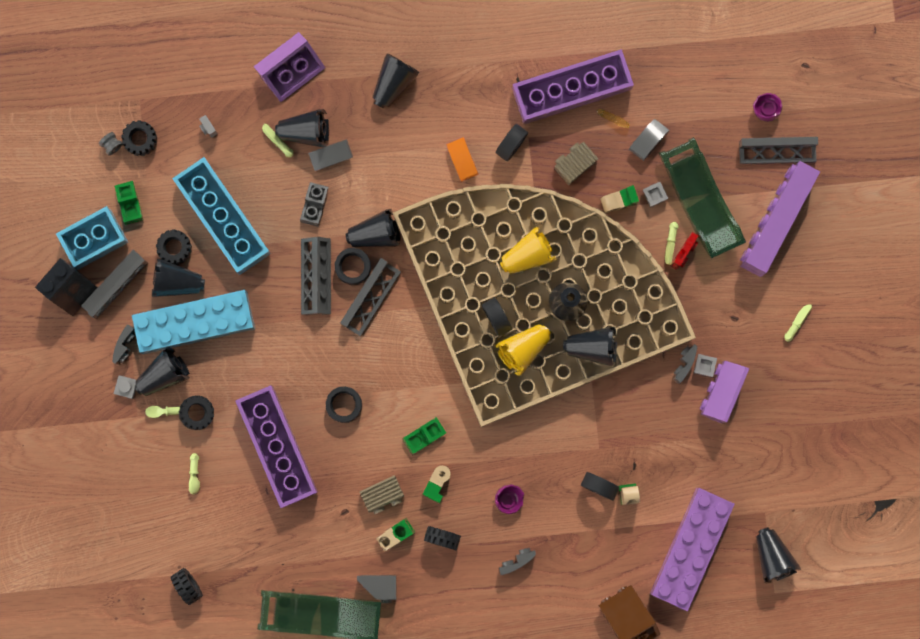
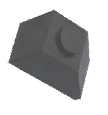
M397 575L357 576V581L376 600H381V603H392V600L397 599Z

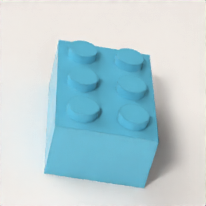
M107 206L56 233L69 260L77 270L129 243L113 212Z

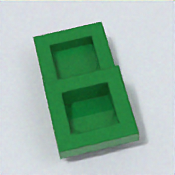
M129 181L114 185L124 224L128 225L143 221L134 182Z
M435 417L403 437L402 440L413 455L445 435L446 431L438 418Z

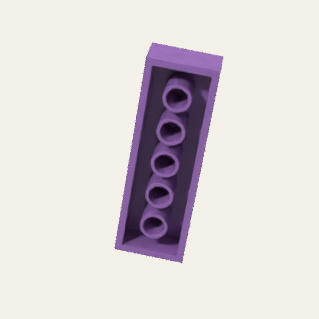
M621 49L515 83L512 86V90L523 123L527 124L630 91L634 84Z
M801 161L789 167L784 176L787 178L786 181L779 185L775 193L778 195L777 198L775 197L767 208V211H769L768 215L766 214L762 217L758 224L759 232L757 231L753 234L749 241L751 247L745 250L740 258V261H742L740 267L759 277L767 273L820 171Z
M268 386L236 400L238 409L280 508L318 493L274 387Z
M701 488L695 489L651 589V595L688 611L734 507V503Z

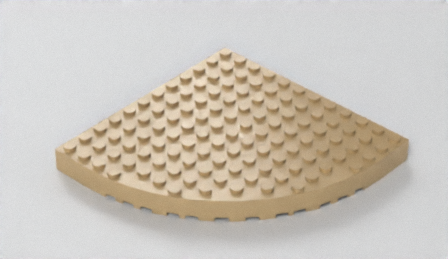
M482 185L451 190L393 212L397 226L481 427L696 338L670 280L651 253L644 248L635 236L625 230L620 223L615 222L600 210L576 198L565 196L552 190L539 189L527 185ZM538 226L540 228L538 233L543 232L553 250L550 252L551 257L555 255L556 261L514 274L505 273L500 264L502 262L501 257L532 229ZM565 282L579 285L585 291L588 301L583 315L572 321L560 320L554 316L549 307V296L552 290L557 285ZM567 296L569 301H573L572 297ZM494 297L499 302L512 327L511 331L500 337L495 332L482 308L483 303ZM538 324L546 326L551 333L549 335V342L525 372L521 375H516L515 372L517 370L514 368L509 369L498 354L500 348H496V345L500 341ZM608 327L616 328L617 336H613V339L617 342V355L614 366L569 356L567 351L563 350V342L570 335Z

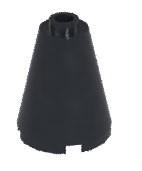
M386 54L372 97L375 99L374 104L381 108L389 107L418 76L419 71L398 58Z
M318 109L280 120L275 125V134L280 140L326 147L325 141H329L330 131L329 120L324 118V114L327 113L324 109Z
M386 209L349 228L348 233L345 234L347 243L351 244L352 247L400 246V243L397 242L400 241V231L396 221L392 219V209Z
M157 259L153 276L154 288L152 289L151 296L165 297L199 294L200 290H204L205 279H202L201 274L162 259Z
M565 282L559 284L552 290L549 296V307L554 316L560 320L572 321L578 319L587 308L586 293L575 283ZM567 296L572 297L573 301H569Z
M608 327L570 335L563 342V350L567 351L569 356L614 366V363H616L617 342H615L613 336H617L616 328Z
M166 347L137 378L135 389L140 395L148 396L185 382L190 378L187 376L190 373L185 362L180 356L176 357L173 354L176 352L174 349Z
M767 527L758 531L759 534L756 536L765 584L772 583L771 579L773 578L779 581L797 573L796 570H801L800 565L774 529L770 530Z

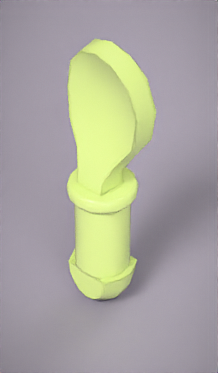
M150 406L146 409L145 414L151 418H158L163 414H166V416L179 414L180 407L166 406V409H163L159 406Z
M193 453L190 456L189 492L195 495L200 489V481L196 476L199 474V456Z

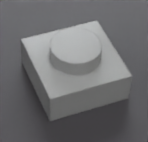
M206 115L199 119L202 123L199 127L205 135L209 134L213 138L218 134Z
M661 182L642 190L650 208L668 200Z
M698 354L693 373L713 377L717 358Z
M119 375L114 394L133 399L136 391V380Z

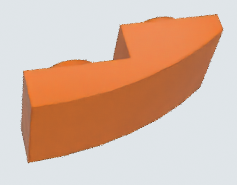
M464 137L446 144L461 182L479 175Z

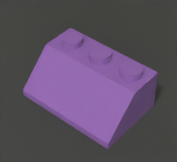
M299 32L254 66L280 102L326 68L308 41Z
M723 361L722 364L718 363L714 372L717 376L715 381H711L708 386L707 392H709L707 400L703 399L699 409L702 410L700 415L721 424L726 423L749 368L728 361Z

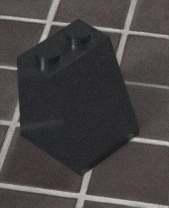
M61 258L35 286L47 299L71 316H74L80 310L81 305L98 288L70 263Z

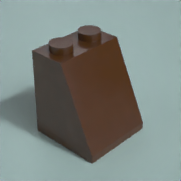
M632 585L622 587L616 595L606 597L598 605L618 639H654L661 634L656 622Z

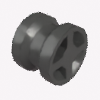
M114 132L108 133L99 141V145L106 149L108 156L113 155L123 146V143L116 139Z

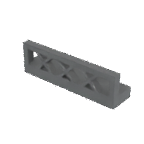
M818 137L742 138L739 141L740 164L798 163L799 161L803 163H816ZM784 148H789L795 154L791 158L786 159L780 152ZM803 148H811V158H804L799 152ZM744 149H752L757 155L753 159H744ZM764 149H771L775 155L772 159H766L761 153Z
M311 237L301 239V315L331 314V238ZM312 242V250L309 253L308 243ZM311 262V263H312V269H311L310 272H309V270H308V264ZM311 281V282H312V288H311V290L309 291V289H308V283ZM310 300L312 301V310H308V302Z
M132 250L81 306L92 318L97 319L148 262L135 250Z
M381 258L340 324L361 337L401 271ZM385 268L395 273L391 280L383 281L382 273ZM382 285L383 294L373 297V287ZM372 301L373 310L363 314V303ZM362 317L363 326L359 331L350 326L354 318Z

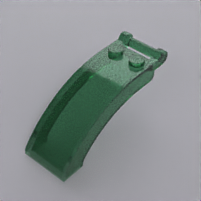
M690 138L688 142L667 152H660V159L664 164L684 212L710 258L712 259L746 243L741 228L727 207L695 138ZM689 149L693 150V154L670 163L669 158Z
M261 590L262 606L260 623L257 626L258 630L347 639H378L381 602L337 596ZM270 597L275 598L273 624H267Z

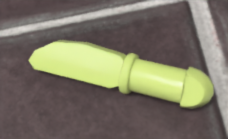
M264 123L262 129L266 136L275 143L276 147L280 148L286 157H292L294 155L293 150L283 140H280L275 132Z
M672 222L669 225L670 230L665 251V263L668 265L672 264L678 229L676 222Z
M806 305L799 311L794 322H792V326L785 333L784 339L787 342L793 340L794 335L801 328L800 325L803 324L812 310V305Z

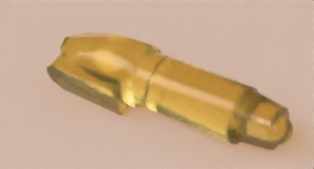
M597 110L598 115L613 122L615 125L629 128L630 124L623 118L606 110Z

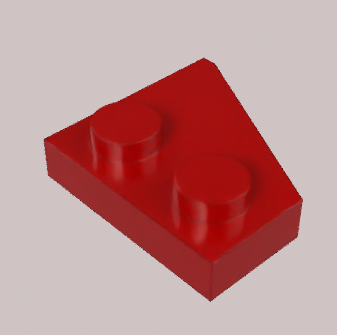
M692 232L688 236L670 267L675 270L679 267H684L689 259L686 257L689 251L693 252L699 243L696 241L698 238L697 234Z

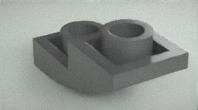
M654 119L637 137L629 150L644 161L655 150L656 145L668 134L669 129Z
M347 139L308 153L315 171L353 158Z
M310 182L300 222L319 227L328 192L327 186Z
M128 324L119 336L114 349L112 362L117 365L123 364L130 355L128 353L130 349L125 344H130L136 336L134 334L135 329Z
M695 344L691 347L687 345L680 353L682 355L680 360L685 366L680 365L674 371L676 376L673 380L678 384L683 381L693 365L697 353V346Z
M530 548L519 550V554L516 555L517 563H514L513 560L502 562V566L499 567L500 574L510 573L528 563L536 555L535 550L531 551Z

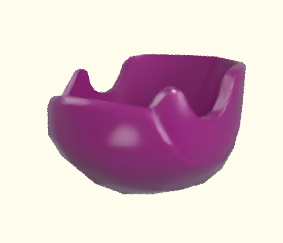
M772 93L759 95L753 103L755 115L760 120L766 122L777 119L783 108L781 99Z
M512 484L504 485L496 492L495 505L502 513H516L523 506L525 494L518 486Z

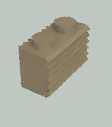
M577 142L569 149L571 152L566 157L562 155L555 161L554 169L567 185L574 182L599 159L585 142L581 144Z
M395 475L360 491L368 512L373 511L374 514L384 511V506L389 503L394 506L403 502L401 498L404 497Z

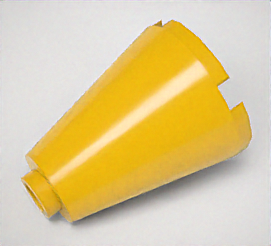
M538 226L532 229L501 257L502 262L500 264L505 273L514 274L556 261L555 255L551 257L550 252L553 250L543 232L538 233L540 229Z
M538 324L500 341L496 348H500L498 354L509 369L514 368L517 370L515 372L516 375H521L549 342V335L551 333L546 326Z

